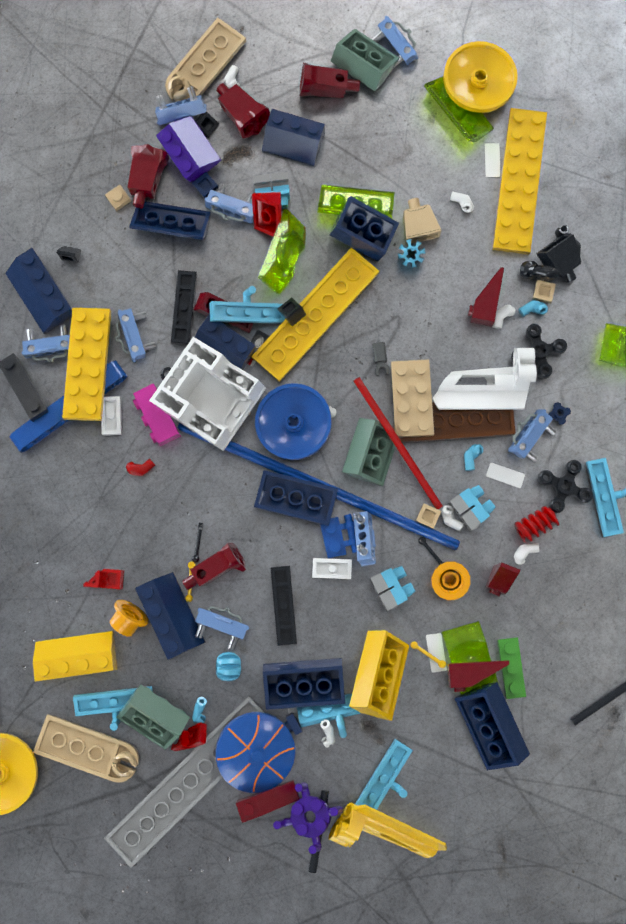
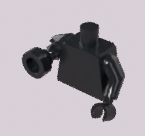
M563 225L561 229L557 228L555 231L557 239L536 253L543 265H538L535 261H525L520 266L522 278L532 280L539 276L541 280L551 281L558 277H564L566 283L572 282L577 278L573 269L581 264V244L574 237V234L568 233L569 227L567 225Z

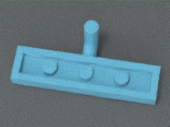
M250 286L243 292V302L211 301L209 303L210 322L282 324L285 318L277 309L283 304L251 303V295L256 292V288Z
M606 458L585 462L603 537L624 533L616 499L626 497V488L614 491Z
M137 688L74 695L75 716L112 712L113 720L110 724V729L115 731L121 721L116 718L120 713L119 711L122 710Z
M352 693L345 695V704L297 707L301 728L321 723L324 719L329 721L336 719L339 736L345 738L347 731L344 717L360 714L359 711L349 707Z
M394 739L355 804L358 806L368 805L377 810L390 788L402 798H405L407 791L396 783L395 779L413 750L397 739Z

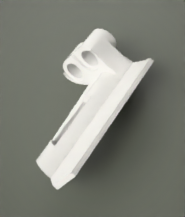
M514 348L513 367L452 371L441 383L437 393L432 398L433 402L439 410L524 409L530 382H536L535 349ZM484 377L487 380V385H456L460 378Z

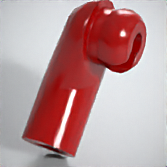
M149 458L142 465L128 462L126 469L131 475L144 476L155 464Z

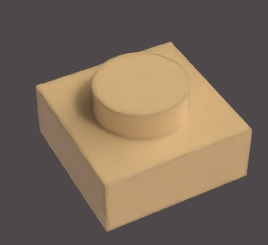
M121 185L105 194L116 212L131 202L130 197Z
M537 280L532 299L551 304L556 284Z
M423 503L416 522L434 529L441 511Z

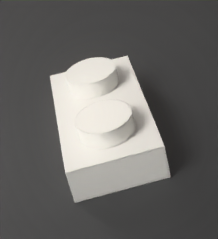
M120 396L104 397L101 421L103 436L122 435Z
M313 558L312 578L351 579L352 560Z

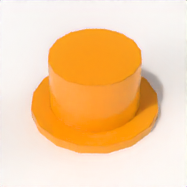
M455 561L442 563L433 572L431 577L432 587L440 598L446 600L459 599L468 592L470 587L469 572L462 564Z
M120 599L114 603L116 612L110 619V625L118 633L131 637L138 627L148 625L149 619L147 615L133 603Z

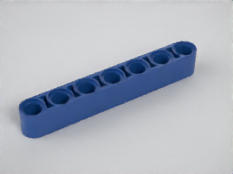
M116 360L107 364L104 395L127 378V374ZM64 396L47 407L48 413L34 422L31 420L27 421L10 434V439L20 453L27 451L69 421L62 418Z

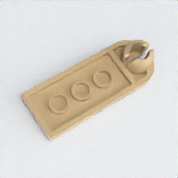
M217 17L167 77L165 87L170 99H174L177 102L190 98L187 88L190 87L191 90V86H193L196 96L202 95L246 43V37Z
M50 714L46 716L33 751L37 755L118 783L130 779L137 770L121 764V760L130 763L134 767L139 765V754L132 744Z

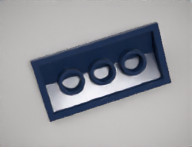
M145 201L143 208H135L129 227L130 229L203 240L207 235L211 212Z
M263 470L254 508L329 526L338 488Z

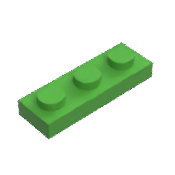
M518 637L499 639L500 661L509 660V665L502 669L505 698L526 697Z

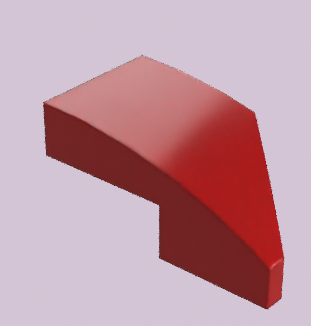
M98 570L89 581L83 584V587L123 590L125 570Z
M200 722L189 727L188 730L183 729L177 744H172L171 750H186L205 744L207 724Z

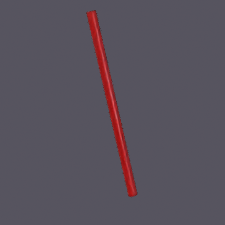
M356 378L353 382L434 507L440 509L443 506L361 378Z

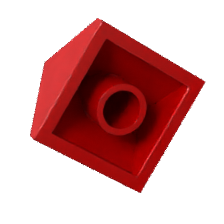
M281 192L253 193L254 229L277 239H282Z

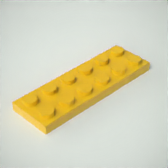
M72 308L62 414L64 420L102 421L111 322L110 309Z

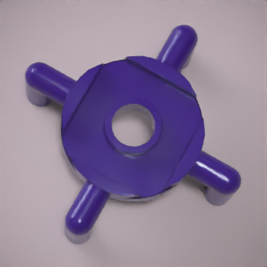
M302 782L295 785V790L301 792L303 798L299 799L292 806L291 817L275 821L273 827L280 829L292 825L298 835L312 838L313 845L308 850L310 854H315L322 849L319 835H322L328 828L331 816L341 814L343 808L341 806L329 808L328 804L319 797L310 796L308 784ZM308 811L315 813L316 818L314 822L307 820L306 814Z

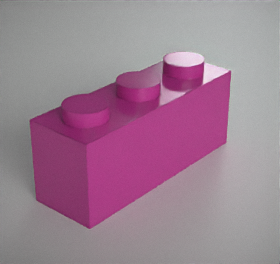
M153 383L133 393L135 397L133 403L137 410H142L144 414L141 417L146 427L150 426L152 432L149 434L154 444L158 442L160 446H163L181 437L172 417L149 401L157 390Z

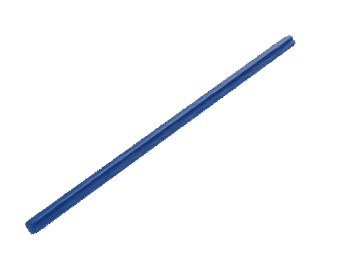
M179 422L178 429L208 442ZM230 441L225 448L228 452L276 473L335 487L235 442ZM338 488L336 499L363 511H368L372 515L452 550H457L460 541Z

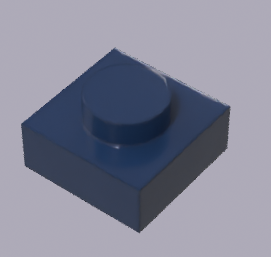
M207 172L192 183L193 187L204 199L208 197L210 190L215 191L218 189V184Z
M294 713L286 715L287 721L284 723L290 733L294 732L295 735L303 732Z

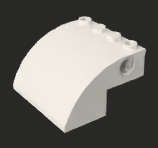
M193 337L149 401L224 451L266 387L258 379L230 363L223 354Z

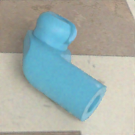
M532 300L519 308L518 311L523 317L530 312L546 314L548 306L543 302Z
M474 444L464 453L465 471L475 470L474 460L483 453L482 445Z
M199 697L194 706L192 720L197 724L200 722L204 723L206 720V716L202 715L207 703L204 697Z

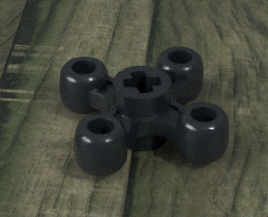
M531 324L526 329V335L531 340L530 348L535 349L537 376L541 379H547L553 372L551 365L547 362V356L553 353L557 355L563 354L567 349V343L564 339H556L553 343L547 344L541 340V327L538 324ZM538 348L542 350L540 354L536 353Z
M571 460L566 464V473L563 477L558 478L554 476L550 470H543L538 474V482L541 485H550L555 488L556 496L549 502V507L555 514L564 510V502L567 496H575L581 503H588L593 498V492L589 488H580L575 484V476L582 469V465L578 460ZM571 465H574L576 467V470H573L571 468ZM543 475L548 476V481L544 480ZM568 484L569 488L563 490L562 485ZM586 493L587 498H584L582 494ZM554 503L559 504V509L555 508Z

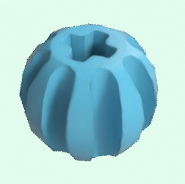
M412 239L406 240L408 243L407 247L403 244L400 245L399 249L403 250L404 253H398V259L405 258L402 264L407 266V263L411 262L413 268L417 267L415 261L418 260L421 263L424 261L425 258L419 255L426 252L425 248L418 249V246L422 244L417 240L416 244L412 245ZM409 249L412 251L416 250L414 258L407 256Z
M232 652L220 654L216 659L217 677L228 682L239 678L241 674L240 657Z

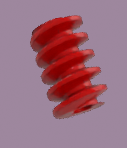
M543 506L541 511H534V515L529 514L528 519L522 518L521 523L517 521L514 525L518 535L526 543L525 538L533 541L532 534L538 538L540 537L539 530L545 534L546 526L552 530V523L559 526V521L550 507Z

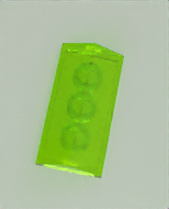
M443 76L424 85L468 142H477L493 131L494 127L482 113L465 110L449 97L444 86Z
M321 185L317 213L339 215L348 198L352 196L392 218L395 192Z

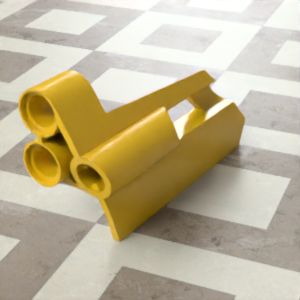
M352 802L346 805L343 813L332 826L328 837L329 840L337 844L351 847L356 840L358 841L361 831H364L424 858L435 856L438 850H447L445 842L368 805L358 806Z

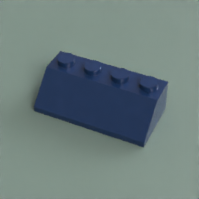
M33 248L16 257L5 274L42 332L46 334L72 317V307Z
M174 572L155 578L135 588L167 660H171L206 643L203 636L199 638L200 633L198 638L195 636L199 626L195 622L194 615L188 602L185 600Z
M342 658L263 664L266 710L345 704Z
M498 682L481 685L455 698L487 771L519 766L530 755Z

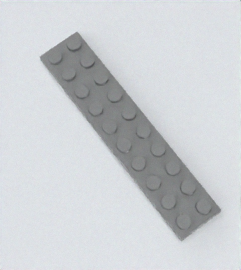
M250 696L206 737L205 744L197 746L104 838L130 868L223 778L215 757L216 743L220 733L230 721L240 715L250 712L265 713Z

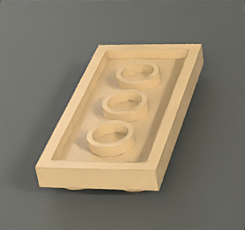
M429 359L391 361L396 434L399 438L434 436Z

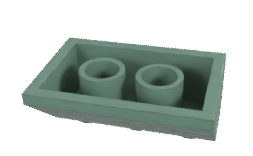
M353 29L336 44L331 58V62L338 68L348 70V73L353 78L360 80L374 91L385 82L399 60V57L357 29Z
M359 418L342 472L356 479L383 486L395 445L379 421Z
M140 684L116 718L166 750L181 735L190 717L183 710L171 705L165 698L154 694L150 688Z

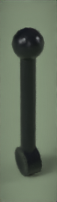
M200 522L198 524L195 553L192 557V561L195 563L199 561L198 552L203 523Z
M425 537L418 539L419 544L424 545L439 564L445 563L429 547Z

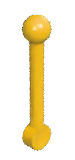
M192 561L188 563L189 576L192 575L190 569L196 566ZM192 588L188 590V593L185 597V600L187 602H191L193 600V597L191 595Z
M416 641L411 642L410 646L412 649H417L438 663L440 668L446 666L444 660L434 657L418 646Z

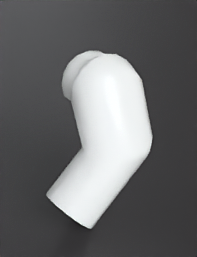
M452 191L450 200L459 202L464 212H471L474 205L469 195Z
M444 506L441 511L444 524L461 532L464 523L455 519L452 506Z
M539 544L520 545L514 553L515 563L522 565L525 563L529 553H538Z

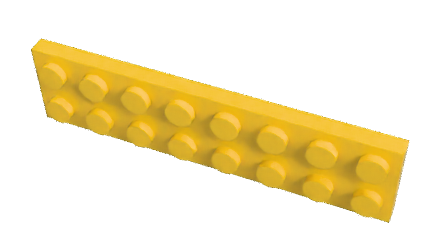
M510 108L492 250L530 254L547 112Z
M351 247L300 303L306 316L294 326H291L285 319L251 356L252 359L278 382H281L376 278L380 271Z

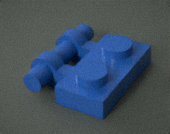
M351 514L344 515L345 523L340 524L338 517L331 518L329 526L320 524L328 559L347 555L345 547L351 546L352 553H357L355 526ZM347 529L349 540L344 541L341 530Z

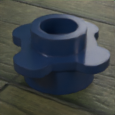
M556 402L553 405V410L548 415L555 422L562 425L565 424L566 417L571 414V410Z

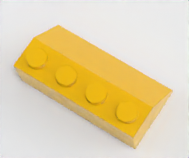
M386 630L367 632L349 707L363 714L392 721L409 650L407 643Z
M101 632L35 642L33 656L35 682L118 670L114 632Z

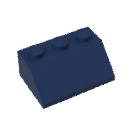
M272 109L265 129L262 151L314 166L325 135V124Z
M350 196L329 235L379 261L386 254L399 222Z
M210 314L195 335L196 339L223 354L230 363L242 370L245 369L252 359L251 356L257 351L256 345L222 322H210Z

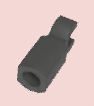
M385 342L373 343L374 362L377 364L375 374L379 376V369L383 368L386 370V375H389L390 369L386 364Z

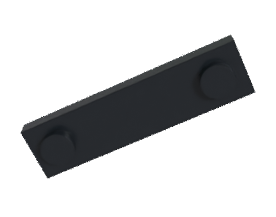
M178 270L170 342L173 345L187 346L191 340L197 272Z
M12 353L1 360L0 368L30 420L34 422L48 413L46 405L17 356Z
M290 566L271 567L277 646L297 644Z

